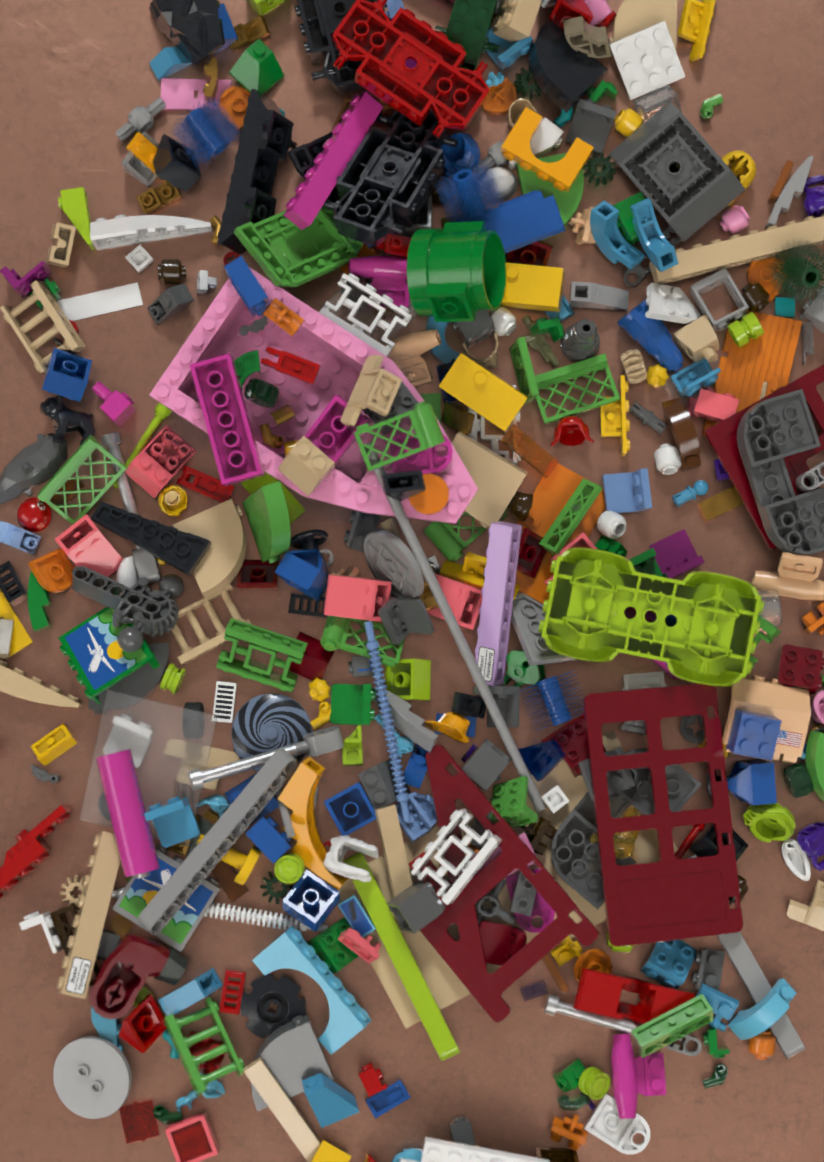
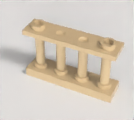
M35 280L30 284L33 294L14 308L3 305L0 309L3 312V318L12 326L33 359L36 370L45 374L52 352L43 357L38 348L56 334H62L65 339L64 343L57 348L59 350L80 352L86 346L45 282ZM37 300L41 301L44 306L43 310L23 325L17 315ZM51 317L54 322L53 327L33 341L28 331L45 318Z
M231 584L218 594L208 599L202 598L179 611L178 618L186 615L199 639V646L192 649L185 641L177 623L174 629H171L182 650L180 652L181 655L178 656L182 665L229 641L224 639L226 628L221 623L210 601L221 596L233 619L252 625L249 619L246 621L244 618L242 619L228 592L233 590ZM201 606L205 607L217 630V636L212 639L206 637L193 610Z

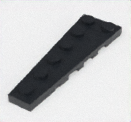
M104 502L100 503L91 516L92 521L188 576H191L212 544L208 539L182 532L177 528L168 527L155 520L143 518L141 515L127 512L124 509Z

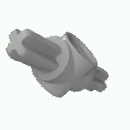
M157 98L146 108L143 106L134 108L128 115L129 122L116 131L117 137L124 141L135 131L143 133L151 128L154 123L153 117L166 107L164 101L161 98Z
M499 141L488 149V156L479 161V168L476 169L477 171L482 166L485 167L479 174L483 173L484 169H490L494 165L502 167L509 162L501 153V146L504 141Z

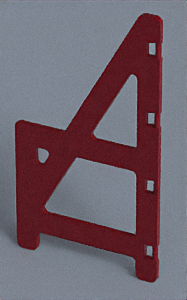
M439 744L435 745L431 752L426 753L439 830L444 825L447 827L451 822L449 818L457 810L456 800L460 799L486 830H490L493 835H497L502 839L499 844L502 852L470 880L452 904L447 905L444 903L445 910L443 913L420 929V932L494 1022H501L511 1012L510 1007L502 998V993L570 934H573L583 946H589L598 939L599 931L582 913L576 903L513 828L498 813L465 771L461 769L444 746ZM450 763L458 772L454 776L446 769ZM490 812L499 820L495 825L487 817ZM460 823L457 824L446 838L447 840L451 835H455L462 840ZM452 843L444 853L447 861L457 868L466 857V854L456 844ZM531 861L540 869L536 874L528 866ZM514 869H519L553 909L557 917L494 973H489L475 905ZM449 870L447 871L449 883L451 884L450 888L457 881V879L460 877L463 871H461L460 874L457 876L453 875ZM573 910L582 919L578 924L569 915ZM453 923L458 926L459 941L454 940L448 932V927Z

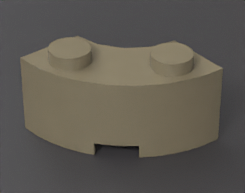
M583 16L563 20L566 40L575 51L579 50L592 58L611 57L606 27L591 26L585 22Z

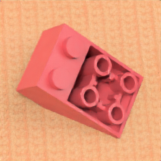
M166 425L137 455L124 473L152 497L156 498L161 490L168 485L196 453V450Z
M87 514L55 538L56 542L77 567H87L108 578L118 571L119 565L123 560Z
M435 574L459 626L473 630L482 605V590ZM440 608L427 611L429 615L445 621Z
M329 575L323 615L382 621L378 611L390 599L392 582L377 578Z

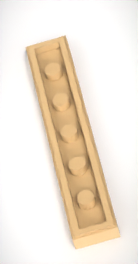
M393 804L374 810L394 898L412 885V879L396 805Z
M260 1057L243 1068V1071L307 1162H311L321 1142Z

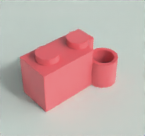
M712 388L700 389L698 398L690 397L686 407L691 417H701L719 423L736 413L739 400L735 399L734 395L728 393L721 395Z

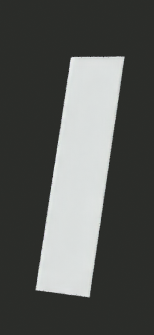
M138 282L57 301L68 320L72 321L143 305Z

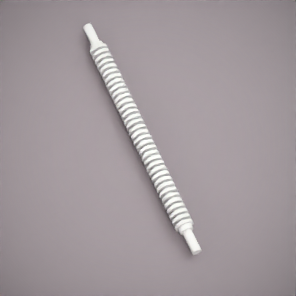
M125 887L118 888V890L113 889L111 897H116V900H118ZM212 902L204 917H208V913H210L209 917L213 918L215 914L216 919L220 915L222 920L225 916L227 921L229 917H231L230 921H234V918H236V922H239L241 919V923H244L246 919V924H250V920H252L251 925H255V921H257V926H260L262 922L263 927L268 923L267 927L269 928L273 924V928H276V925H278V929H281V926H283V930H286L287 926L289 928L293 926L296 930L299 928L300 933L302 931L307 932V930L313 931L297 919H294V917L291 916L289 919V914H286L285 918H283L284 913H280V917H278V912H275L273 916L272 911L267 915L268 911L266 910L264 914H262L263 910H259V913H257V909H254L252 912V908H249L247 911V907H244L242 911V906H238V910H236V905H233L231 909V904H228L226 908L225 903L220 907L221 903L219 902L217 906H215V902ZM322 924L317 932H323L328 928V925Z

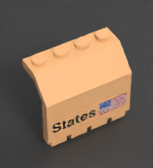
M753 675V678L743 677L738 683L732 685V699L723 736V743L726 744L725 751L731 752L726 747L735 710L741 709L775 716L782 721L772 760L778 761L781 754V761L795 764L797 758L802 757L811 717L809 690L780 684L776 678H772V681H767L765 677Z

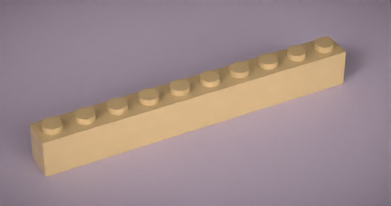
M824 214L819 218L814 216L807 217L798 223L790 221L782 227H777V225L766 228V231L762 232L753 230L740 237V234L733 235L728 238L729 240L721 241V239L713 240L709 245L705 246L697 244L685 251L684 248L677 249L675 252L679 264L660 272L650 261L649 266L654 283L666 284L719 271L724 268L727 269L767 259L772 256L775 257L780 254L783 255L781 252H784V250L785 252L788 251L789 247L791 252L794 241L795 248L796 243L798 245L797 249L799 242H802L803 246H806L805 244L808 241L812 247L823 245Z

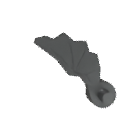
M264 315L262 318L254 321L253 325L242 326L239 330L240 335L246 336L249 331L258 333L259 330H264V326L268 324V318Z
M34 764L31 765L33 775L37 777V780L42 782L50 780L51 783H58L61 777L59 774L51 775L46 770L40 769Z

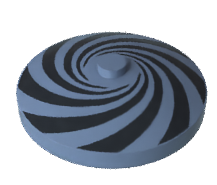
M276 693L256 696L241 707L232 725L234 749L239 758L244 759L304 741L303 736L312 732L311 721L304 708L288 696ZM307 753L294 756V758L298 761V764L304 759ZM263 766L254 768L253 770H256V771L259 772V770H260Z

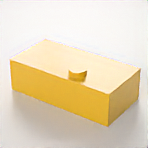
M506 263V287L500 307L560 312L565 279L564 269Z
M463 352L460 353L439 384L441 389L503 431H506L528 399V396Z

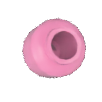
M733 205L721 214L723 221L720 224L725 232L730 231L732 234H737L749 225L748 220L750 217L743 206Z

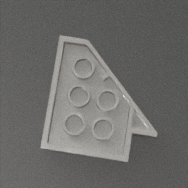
M518 593L515 600H513L511 621L529 665L534 666L578 660L560 655L549 649L544 637H541L542 633L538 632L540 620L545 621L546 612H542L543 604L524 593Z

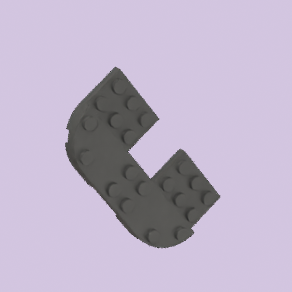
M803 389L764 400L749 408L742 416L738 425L737 445L767 536L781 551L807 556L824 551V487L795 496L783 459L784 457L821 446Z
M647 748L633 749L623 754L645 753ZM672 764L665 767L669 808L671 812H678L701 786V783L680 765ZM648 767L629 769L635 786L609 795L612 818H620L630 805L643 815L654 813L651 776ZM587 792L556 829L557 831L551 842V860L560 878L596 909H599L604 903V892L594 801H592L589 792ZM614 843L615 859L618 866L637 863Z

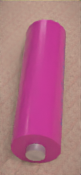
M131 749L100 755V757H96V762L124 876L136 875L137 879L150 876L149 871L158 869L160 866L149 822L146 821L144 816L146 810Z

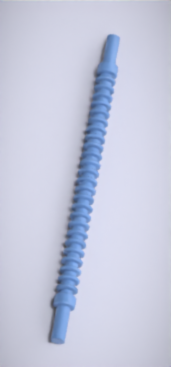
M372 621L364 622L368 640L366 647L367 650H370L368 655H371L369 661H372L370 666L373 667L371 672H374L372 677L375 678L374 684L377 685L375 687L378 690L376 695L379 696L377 701H380L378 706L381 707L379 712H382L380 717L383 718V721L381 723L384 724L383 729L386 731L384 733L387 736L385 741H388L386 746L389 747L387 752H390L388 758H391L389 763L392 764L390 769H393L391 774L395 776L393 781L396 782L394 786L397 787L395 790L398 793L396 799L400 803L403 822L411 821L407 802L409 796L405 792L407 790L404 787L406 782H403L405 777L402 776L404 771L401 770L403 766L400 765L402 760L399 759L400 753L397 752L399 748L396 747L398 742H395L397 737L394 736L396 731H393L395 725H392L394 720L391 719L393 714L390 713L391 708L388 707L390 702L387 701L389 697L386 696L388 693L385 690L387 685H384L386 680L383 679V676L385 674H382L384 669L381 668L382 662L379 661L381 657L378 656L380 651L377 650L379 643L375 639Z

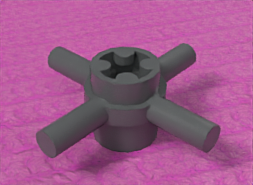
M503 879L492 889L491 893H487L476 903L479 926L485 918H491L495 915L511 925L514 923L516 917L502 910L497 898L507 882ZM489 899L494 907L492 910L487 909L484 911L483 902Z

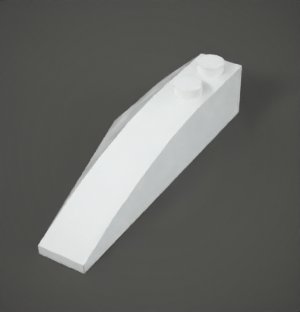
M118 215L114 217L115 219L99 218L95 222L90 223V238L96 250L213 232L210 222L164 215L128 217L126 215Z

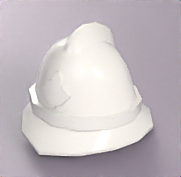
M498 166L485 171L487 177L492 178L489 179V184H491V181L496 182L491 186V192L494 190L493 194L498 193L495 199L499 201L496 202L506 200L516 192L519 181L513 172L505 167Z

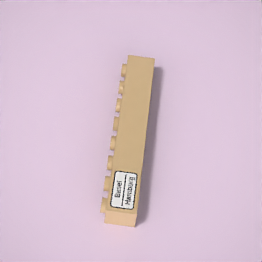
M105 831L99 832L93 840L92 846L95 847L94 854L90 855L87 864L90 870L83 879L82 887H85L83 895H80L77 907H80L79 913L74 916L72 922L74 932L73 936L70 935L68 938L67 948H69L68 956L63 958L62 968H64L62 977L59 976L56 986L59 989V994L80 999H86L120 863L115 835Z

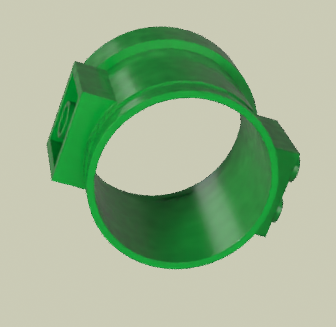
M484 221L445 223L444 229H418L415 231L408 249L407 283L410 299L417 314L420 316H434L436 322L475 321L477 311H494L500 308L506 287L505 252L499 234L494 230L487 231Z

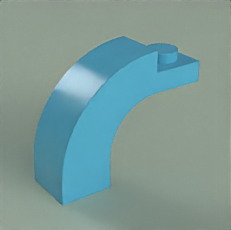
M784 978L779 979L759 1003L747 1010L738 1011L728 1024V1027L740 1040L755 1037L772 1026L790 1008L788 1004L797 993Z

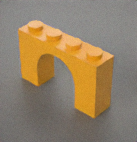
M525 107L501 146L502 156L509 161H516L526 171H533L539 179L543 181L548 180L553 183L557 190L568 192L591 156L594 147L577 137L561 160L553 163L540 161L533 155L530 141L541 125L543 117Z

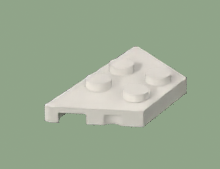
M651 283L647 286L646 305L649 306V310L645 314L646 318L690 324L702 316L680 287Z

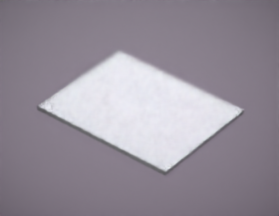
M107 690L80 820L112 827L96 757L124 749H131L146 812L149 811L148 807L160 803L162 806L168 803V799L179 796L181 799L187 796L196 818L202 788L193 791L188 771L196 768L200 771L206 770L217 716ZM149 820L152 837L159 839L153 821ZM191 839L178 844L189 846Z

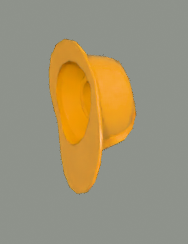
M448 712L437 722L425 721L424 723L428 728L445 734L458 742H469L466 734L470 722L458 713Z

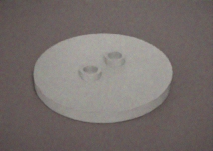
M376 529L369 533L364 540V554L374 577L392 582L390 595L395 598H419L424 591V579L420 566L409 548L396 535L387 530Z
M85 1036L72 1041L58 1054L53 1068L54 1086L60 1100L69 1110L84 1118L101 1119L110 1116L124 1105L131 1091L132 1075L126 1057L117 1046L100 1037Z

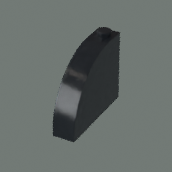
M549 19L539 30L529 52L530 68L536 83L546 96L566 113L579 102V99H582L593 87L601 82L608 70L595 58L588 57L586 53L579 50L575 51L566 40L565 32Z

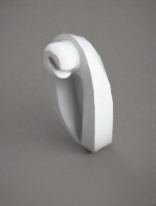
M127 556L122 560L116 578L117 582L129 588L138 582V572L133 556Z
M793 839L785 840L781 849L786 866L796 877L808 881L811 876L809 857L801 850L797 841Z

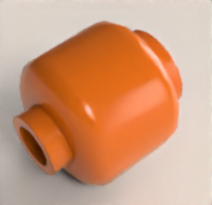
M766 1029L757 1036L750 1038L748 1051L755 1055V1059L767 1060V1057L775 1053V1035L772 1034L771 1030Z

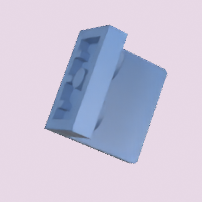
M648 468L630 473L602 475L606 511L630 513L644 512L652 508Z

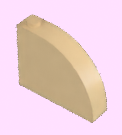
M624 0L616 15L612 37H609V44L665 21L676 50L677 0Z
M458 432L452 445L478 488L465 511L479 520V524L489 530L491 523L500 521L528 472L462 432Z
M232 499L173 524L174 528L182 532L208 539L212 543L193 571L205 599L225 589L234 580L245 559L247 541L245 529L240 518L243 513L239 504L234 505Z

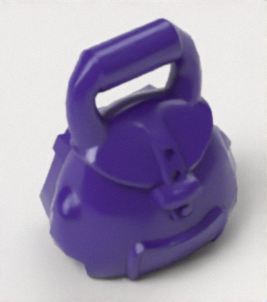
M821 174L808 177L803 189L806 195L804 210L808 216L820 217L824 214V185L811 189L808 187V185L824 183V176Z
M816 822L798 832L797 842L801 850L811 859L814 868L823 871L824 860L818 863L817 858L824 855V823Z

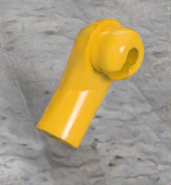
M326 701L319 704V715L310 722L314 730L330 721L331 705Z

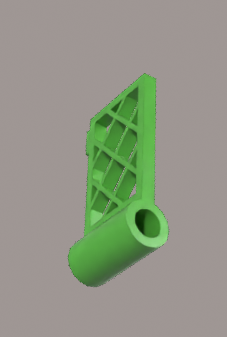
M426 401L415 404V409L372 426L365 423L356 427L357 431L354 432V436L368 471L445 442L431 403L426 404ZM409 416L412 423L409 432L398 427L400 420ZM397 420L396 425L390 424L391 422ZM383 425L394 428L389 439L379 435ZM378 428L376 433L371 431ZM396 429L407 434L403 445L392 441ZM368 432L375 435L370 446L362 443L360 434ZM410 435L418 439L419 448L410 449L405 446ZM377 437L388 441L384 452L373 448ZM390 443L401 447L398 456L392 457L386 454ZM364 447H366V448L369 449L368 452H367V454H366V451H365ZM404 449L408 450V452L402 454ZM371 450L382 455L379 463L372 466L368 459ZM385 456L390 458L388 460L383 461Z
M508 508L506 509V511L504 512L503 516L501 517V519H500L501 522H502L506 517H508V514L506 513V512L509 510ZM467 512L462 513L463 516H471ZM472 516L471 527L460 526L459 518L457 526L434 521L423 532L449 561L454 560L456 562L464 555L462 551L487 529L484 527H474V517ZM460 529L471 530V538L466 542L459 536Z
M328 615L321 638L322 647L327 651L342 649L371 658V655H368L370 651L365 647L368 640L362 642L358 637L359 634L366 633L364 622L370 621ZM372 621L373 628L378 629L381 633L375 636L376 641L384 638L389 644L382 648L379 645V648H377L380 651L378 656L381 657L379 661H382L383 665L389 667L398 666L404 639L398 645L392 644L384 624ZM351 622L358 623L362 628L354 631L350 624ZM352 637L357 642V645L354 646L345 644L346 640ZM392 649L396 657H389L384 651Z

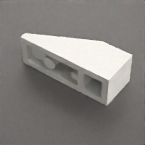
M546 117L530 141L531 151L536 158L550 153L554 148L558 149L564 141L562 139L564 131ZM514 160L509 161L508 168L510 170L515 169L517 162Z

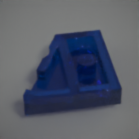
M556 740L518 749L526 767L537 782L542 781L566 757V754Z

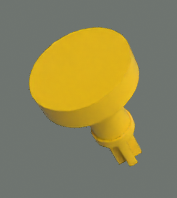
M200 835L196 843L197 845L204 838V835ZM253 845L247 855L232 847L227 851L221 861L239 870L234 882L242 886L244 885L261 854V850Z

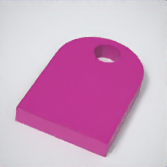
M407 435L393 436L392 441L403 445ZM410 435L405 446L410 449H416L420 447L417 438ZM443 435L444 443L392 462L393 473L422 470L423 475L443 471L452 459L450 441ZM390 443L391 456H398L401 447ZM439 446H445L448 449V454L444 457L438 456L436 449ZM404 449L402 454L408 452V450Z
M538 868L532 871L536 874L538 871H540V869ZM518 873L505 877L511 901ZM538 891L536 892L531 916L514 912V917H516V922L519 926L528 932L534 933L545 929L553 922L555 916L553 909ZM534 916L542 918L543 923L538 928L531 925V919Z

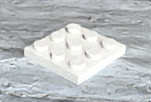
M665 21L609 44L630 100L685 77Z

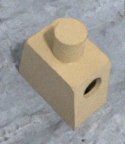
M706 315L701 316L673 333L676 346L694 362H699L705 358L709 363H713L718 359V354L716 353L719 349L718 338Z

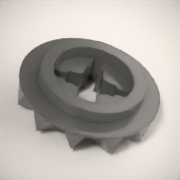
M701 715L684 716L680 723L681 734L685 740L691 743H702L705 739L703 729L697 730L694 736V730L688 727V725H694L698 719V726L704 728Z

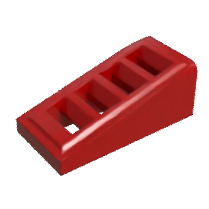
M226 970L219 1012L240 1014L246 972ZM229 977L241 978L240 982L229 981ZM228 985L238 986L239 990L228 989ZM227 994L238 995V999L228 998L226 996ZM225 1002L236 1003L237 1005L236 1007L225 1006Z

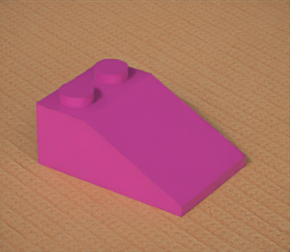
M340 395L333 397L305 434V437L335 464L356 441L354 432L357 431L356 427L365 423L369 424L371 421L360 412L355 426L344 425L341 422V417L348 402Z

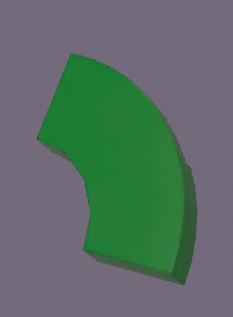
M259 350L247 352L234 361L241 389H243V384L250 375L261 371Z

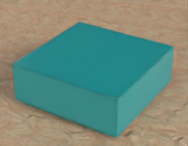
M775 297L774 316L794 319L795 300Z

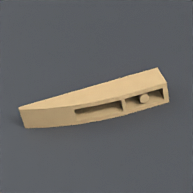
M0 659L1 692L41 704L70 708L82 707V704L78 703L79 698L68 694L66 697L60 694L61 689L50 685L48 688L42 685L43 680L35 676L30 679L24 676L25 671L17 667L12 670L7 667V662Z

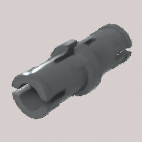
M637 401L629 409V412L643 421L642 424H647L659 434L668 425L656 417L652 410L648 411Z

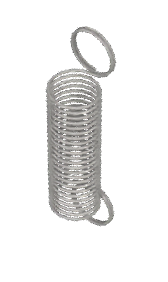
M800 313V321H802L803 316L802 313ZM803 322L810 327L802 324L805 353L802 354L803 364L806 361L805 355H810L805 351L814 354L812 352L814 351V342L811 339L813 338V328L810 325L812 322Z

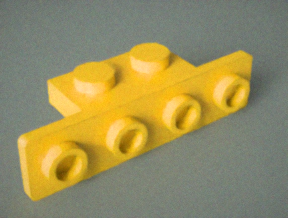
M698 0L684 1L677 36L693 42L689 60L692 62L701 59L705 54V45L710 33L709 27L714 15L713 9L716 0H702V2Z
M620 375L619 377L620 401L600 407L601 437H620L621 456H626L627 451H630V439L626 437V431L630 430V421L626 419V412H629V400H625V392L629 390L628 380H625V375Z
M467 551L463 565L445 560L439 575L482 589L487 558ZM516 583L513 600H515L520 589V585Z

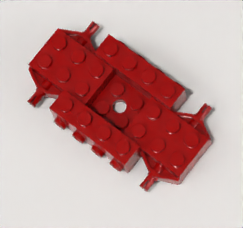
M356 0L332 34V41L339 52V57L333 66L340 70L347 60L362 62L355 72V82L419 126L432 108L439 123L432 134L438 138L445 128L465 130L489 94L490 89L482 78V74L488 65L486 63L484 65V62L481 61L476 70L460 68L467 54L465 49L460 44H453L449 41L444 33H437L428 22L418 20L412 11L404 10L400 7L390 22L383 11V6L387 0H378L374 3ZM408 59H413L417 65L414 68H408L405 62Z

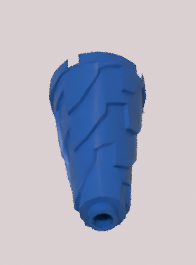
M645 299L627 315H624L617 323L649 355L652 354L664 368H667L668 371L673 370L675 373L684 366L682 363L684 361L683 355L672 340V335L662 322L663 320L646 318L645 314L649 310V306L646 305Z

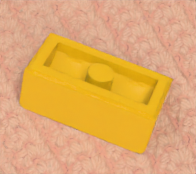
M62 723L31 745V748L37 759L46 766L76 745L77 741L66 725Z

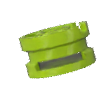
M170 663L162 678L160 689H168L175 695L181 686L186 669L182 668L180 670L175 664Z
M286 853L281 856L274 867L276 877L286 884L298 881L305 870L303 859L295 853Z
M589 1067L579 1078V1090L589 1095L590 1098L599 1100L609 1090L610 1077L596 1067Z

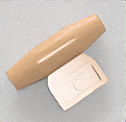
M437 329L412 332L390 340L395 343V346L388 358L393 360L413 387L434 380L428 362L421 354L441 344V337Z
M782 552L778 571H754L752 585L757 589L774 595L802 600L824 601V581L816 579L822 567V559Z

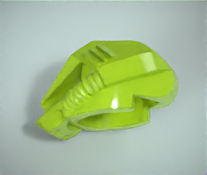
M779 803L752 805L743 814L745 825L749 826L751 833L760 841H785L794 834V816L787 807L783 808Z

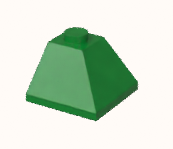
M260 39L243 52L229 72L249 93H251V89H255L265 94L284 77V73L273 51Z

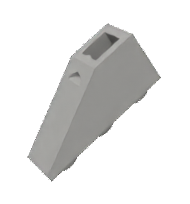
M572 281L569 292V307L628 311L629 291L596 283Z

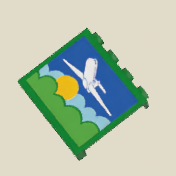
M105 607L59 637L62 644L59 646L61 651L70 658L67 661L73 671L76 670L78 672L76 678L79 683L87 688L84 690L86 696L90 701L94 699L98 705L101 704L98 699L100 698L98 696L100 693L147 663L153 669L160 666L144 636V642L139 650L125 652L120 648L117 639L120 631L126 627H133V624L122 623L120 628L113 627L112 617L114 610L109 607Z

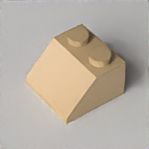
M303 436L289 451L278 470L309 497L336 465Z

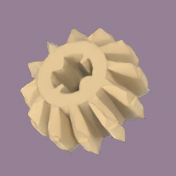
M635 349L622 353L621 362L628 382L633 384L646 380V368L640 351Z
M74 875V881L71 877H68V884L62 883L61 885L66 891L60 892V895H66L62 902L70 901L68 906L75 903L76 910L80 909V907H77L79 896L83 895L85 887H82L84 876L80 880L79 875ZM77 887H79L78 890L81 889L82 894L78 895V897H76L77 894H73V890H76Z

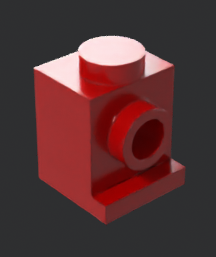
M372 1062L361 1066L362 1070L359 1071V1077L369 1097L388 1088L387 1082L382 1083L381 1081L384 1077L380 1068L375 1069Z

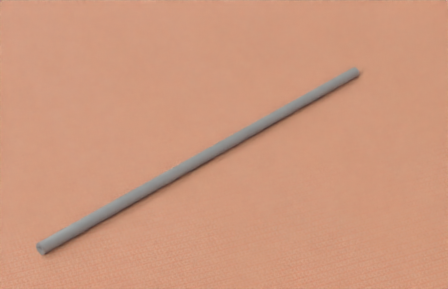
M364 447V449H365V451H366V454H367V452H368L369 449L366 448V447ZM371 450L368 459L372 466L379 463L380 459L377 453ZM381 466L374 469V472L384 491L381 475L387 473L384 467ZM386 495L519 776H526L528 778L527 793L536 812L542 811L546 807L407 515L399 500Z

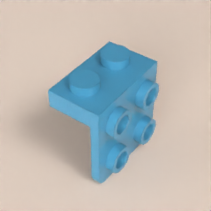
M492 28L489 31L488 42L499 45V49H497V53L486 50V53L502 71L506 67L512 66L521 55L524 56L530 52L533 38L529 36L528 38L511 43L493 34Z
M704 358L670 376V379L680 396L684 397L687 395L689 398L698 393L702 386L707 388L714 384L715 380L719 378L718 375L721 370L720 368L712 370L708 361Z
M179 796L168 799V803L162 806L160 803L149 806V811L144 813L146 821H153L161 845L165 848L197 837L200 834L187 796L181 799Z
M680 939L662 943L656 942L650 957L644 962L640 971L648 978L658 981L665 987L678 989L688 975L697 950Z

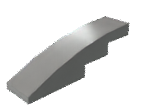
M809 156L787 182L771 210L765 228L776 225L779 213H787L793 197L799 199L807 180L813 156Z
M376 690L374 702L378 706V704H380V701H377V698H379V696L376 695V693L378 692V690ZM388 691L386 696L389 697L387 699L390 702L388 707L391 708L390 713L393 714L391 716V719L394 720L392 723L413 742L431 752L436 744L438 735L424 727L425 720L411 712L412 705Z

